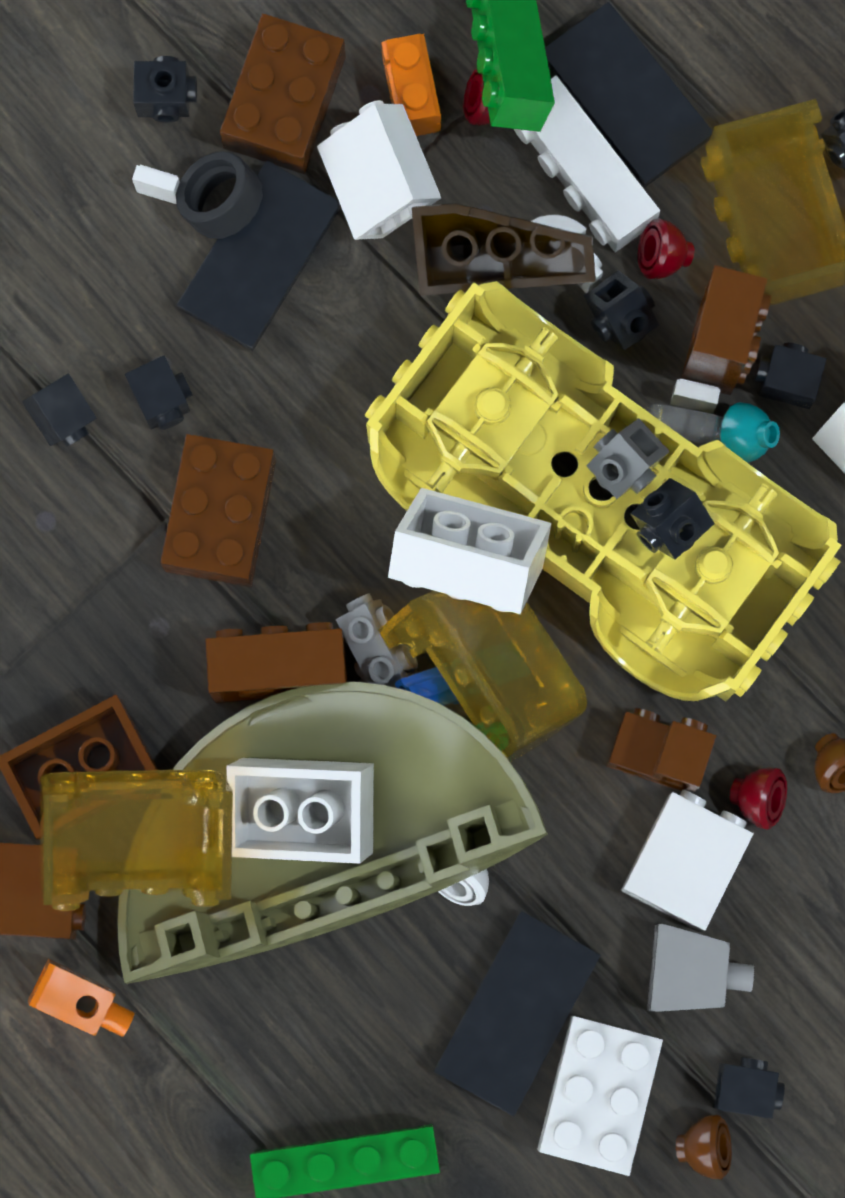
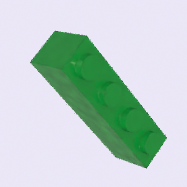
M466 0V5L472 9L473 15L472 39L477 41L479 51L477 71L483 75L484 81L482 102L484 107H488L491 126L541 132L555 104L537 1Z
M433 1124L254 1151L250 1154L256 1198H281L440 1173Z

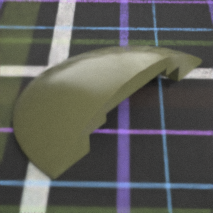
M362 682L299 687L270 696L236 713L200 739L176 764L148 805L129 850L119 894L118 944L124 983H135L192 971L283 947L366 920L433 894L511 857L548 835L538 806L524 780L505 754L484 733L465 718L438 702L410 691L381 684ZM241 758L374 763L373 854L361 863L226 857L227 765Z

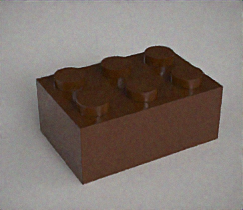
M262 13L220 130L223 148L264 162L268 160L277 166L305 174L346 59L344 39Z
M714 265L700 301L681 379L719 387L720 393L727 395L732 394L737 383L744 385L746 376L750 373L752 363H755L761 342V337L756 335L757 332H760L763 321L766 320L772 295L764 293L768 278Z
M186 434L160 562L165 572L252 588L276 465L274 449Z
M330 622L310 623L306 625V631L288 632V626H267L261 628V634L245 636H243L242 629H224L216 631V638H205L208 690L215 703L264 700L270 696L299 687L334 685L347 682L345 642L342 628L333 629V623Z
M117 694L0 755V769L36 839L43 842L163 779L128 710Z

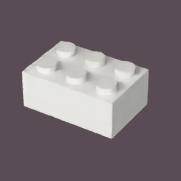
M421 488L395 531L388 578L402 581L411 587H424L442 592L454 599H467L485 604L497 611L521 614L543 569L552 523Z
M241 758L227 765L226 857L341 863L363 862L373 854L374 763Z
M571 1016L537 1150L541 1153L630 1176L663 1040Z

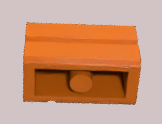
M424 34L404 36L381 42L382 60L391 104L404 105L416 136L441 131V114Z

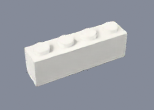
M556 75L551 79L555 104L541 132L514 129V131L523 143L528 144L531 142L539 152L538 161L547 175L551 178L557 176L566 189L563 190V193L573 209L577 212L581 209L591 221L589 224L590 230L599 243L602 245L608 243L616 253L641 235L645 227L659 217L660 209Z

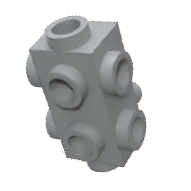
M370 593L346 604L349 612L337 618L336 621L340 629L342 628L343 635L357 661L354 668L357 675L361 677L358 682L381 684L396 688V681L418 673L416 670L418 668L417 659L413 651L407 645H403L396 631L398 628L396 617L388 606L383 605L381 599L373 601Z

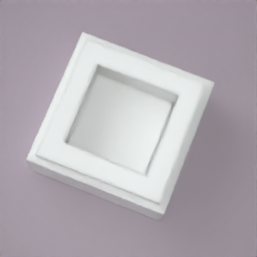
M144 165L136 166L132 180L137 193L176 204V192L180 183L177 175Z
M677 379L670 404L713 414L718 403L720 389H718L719 387Z

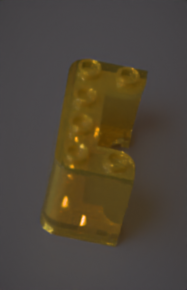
M816 99L714 126L710 141L706 144L707 156L701 158L704 176L708 183L714 182L718 197L714 198L718 220L720 223H727L731 236L726 239L731 261L733 263L739 262L741 271L744 273L768 278L764 293L772 295L770 306L845 285V223L822 154L826 146L824 140L819 139L817 129L813 125L822 121Z
M432 590L411 600L378 629L389 649L399 644L409 645L412 647L409 653L413 658L427 651L474 726L484 733L505 754L510 762L548 741L580 717L586 710L587 697L583 686L527 602L521 614L501 612L485 604L467 599H454L445 593Z
M214 770L58 772L41 776L40 889L43 905H52L53 909L61 911L75 910L80 908L81 902L89 899V891L95 890V893L100 896L121 895L123 890L141 889V892L144 894L161 895L168 893L169 888H180L182 894L190 898L193 905L204 907L218 905L219 900H230L233 790L225 775Z

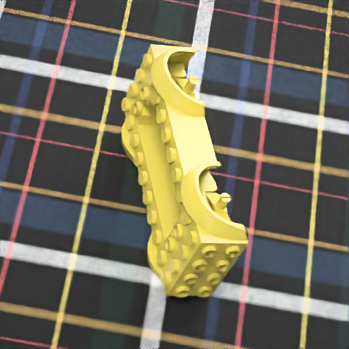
M497 281L480 284L479 286L473 282L466 293L460 289L445 309V312L448 313L445 321L440 327L433 324L427 330L418 345L422 348L413 363L408 359L403 362L392 378V382L395 383L394 388L386 398L379 395L365 414V417L369 419L366 427L372 466L379 481L406 511L419 490L425 488L552 523L543 570L590 603V626L594 636L618 665L650 688L682 701H699L717 695L726 702L734 693L741 697L747 692L762 671L755 665L760 657L767 662L787 637L788 633L781 628L786 622L793 626L815 598L808 593L810 588L814 587L819 590L841 561L834 557L842 546L837 542L836 523L816 512L774 483L719 440L699 446V448L612 386L614 365L602 359L557 328ZM639 418L670 451L652 469L657 475L656 478L638 494L630 489L618 499L614 496L606 501L594 499L590 495L588 487L596 479V476L586 465L598 454L594 448L595 444L612 429L619 433ZM560 452L571 453L577 459L578 468L569 477H561L552 469V459ZM669 478L696 492L715 523L694 542L689 550L683 552L676 560L660 550L656 553L648 550L637 537L636 533L639 530L629 527L624 519V514L628 507L634 504H641L650 493L656 491Z

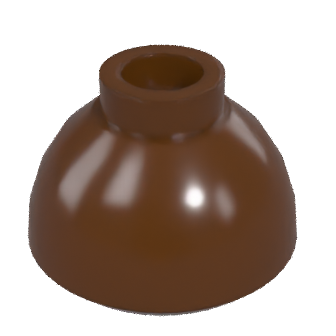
M830 733L822 737L815 745V750L818 753L815 760V776L822 791L826 793H841L845 791V738H840L836 733Z
M719 1114L709 1115L695 1122L686 1134H679L676 1138L678 1161L687 1162L694 1171L704 1177L722 1180L728 1174L732 1160L731 1136L726 1121Z

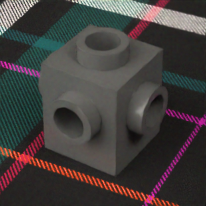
M638 418L619 433L612 429L594 446L598 454L586 466L596 476L598 483L618 499L630 489L638 494L657 476L652 469L670 451Z

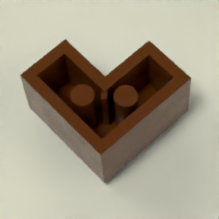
M635 708L634 714L626 711L622 717L606 767L680 792L686 790L694 793L700 788L717 736L707 732L708 725L691 718L682 717L681 722L672 721L668 726L659 723L661 716L654 712Z

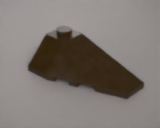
M458 203L414 206L411 208L420 296L457 293L460 289L467 292L473 282L479 286L480 284L497 281L506 289L596 282L592 236Z

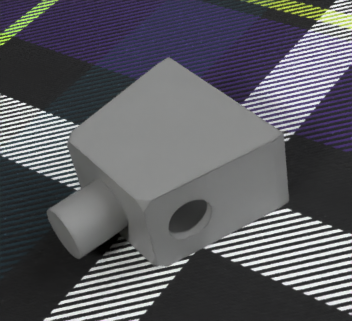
M657 924L654 929L647 1011L659 1012L724 1007L726 989L752 991L754 965L729 962L730 943L666 924Z

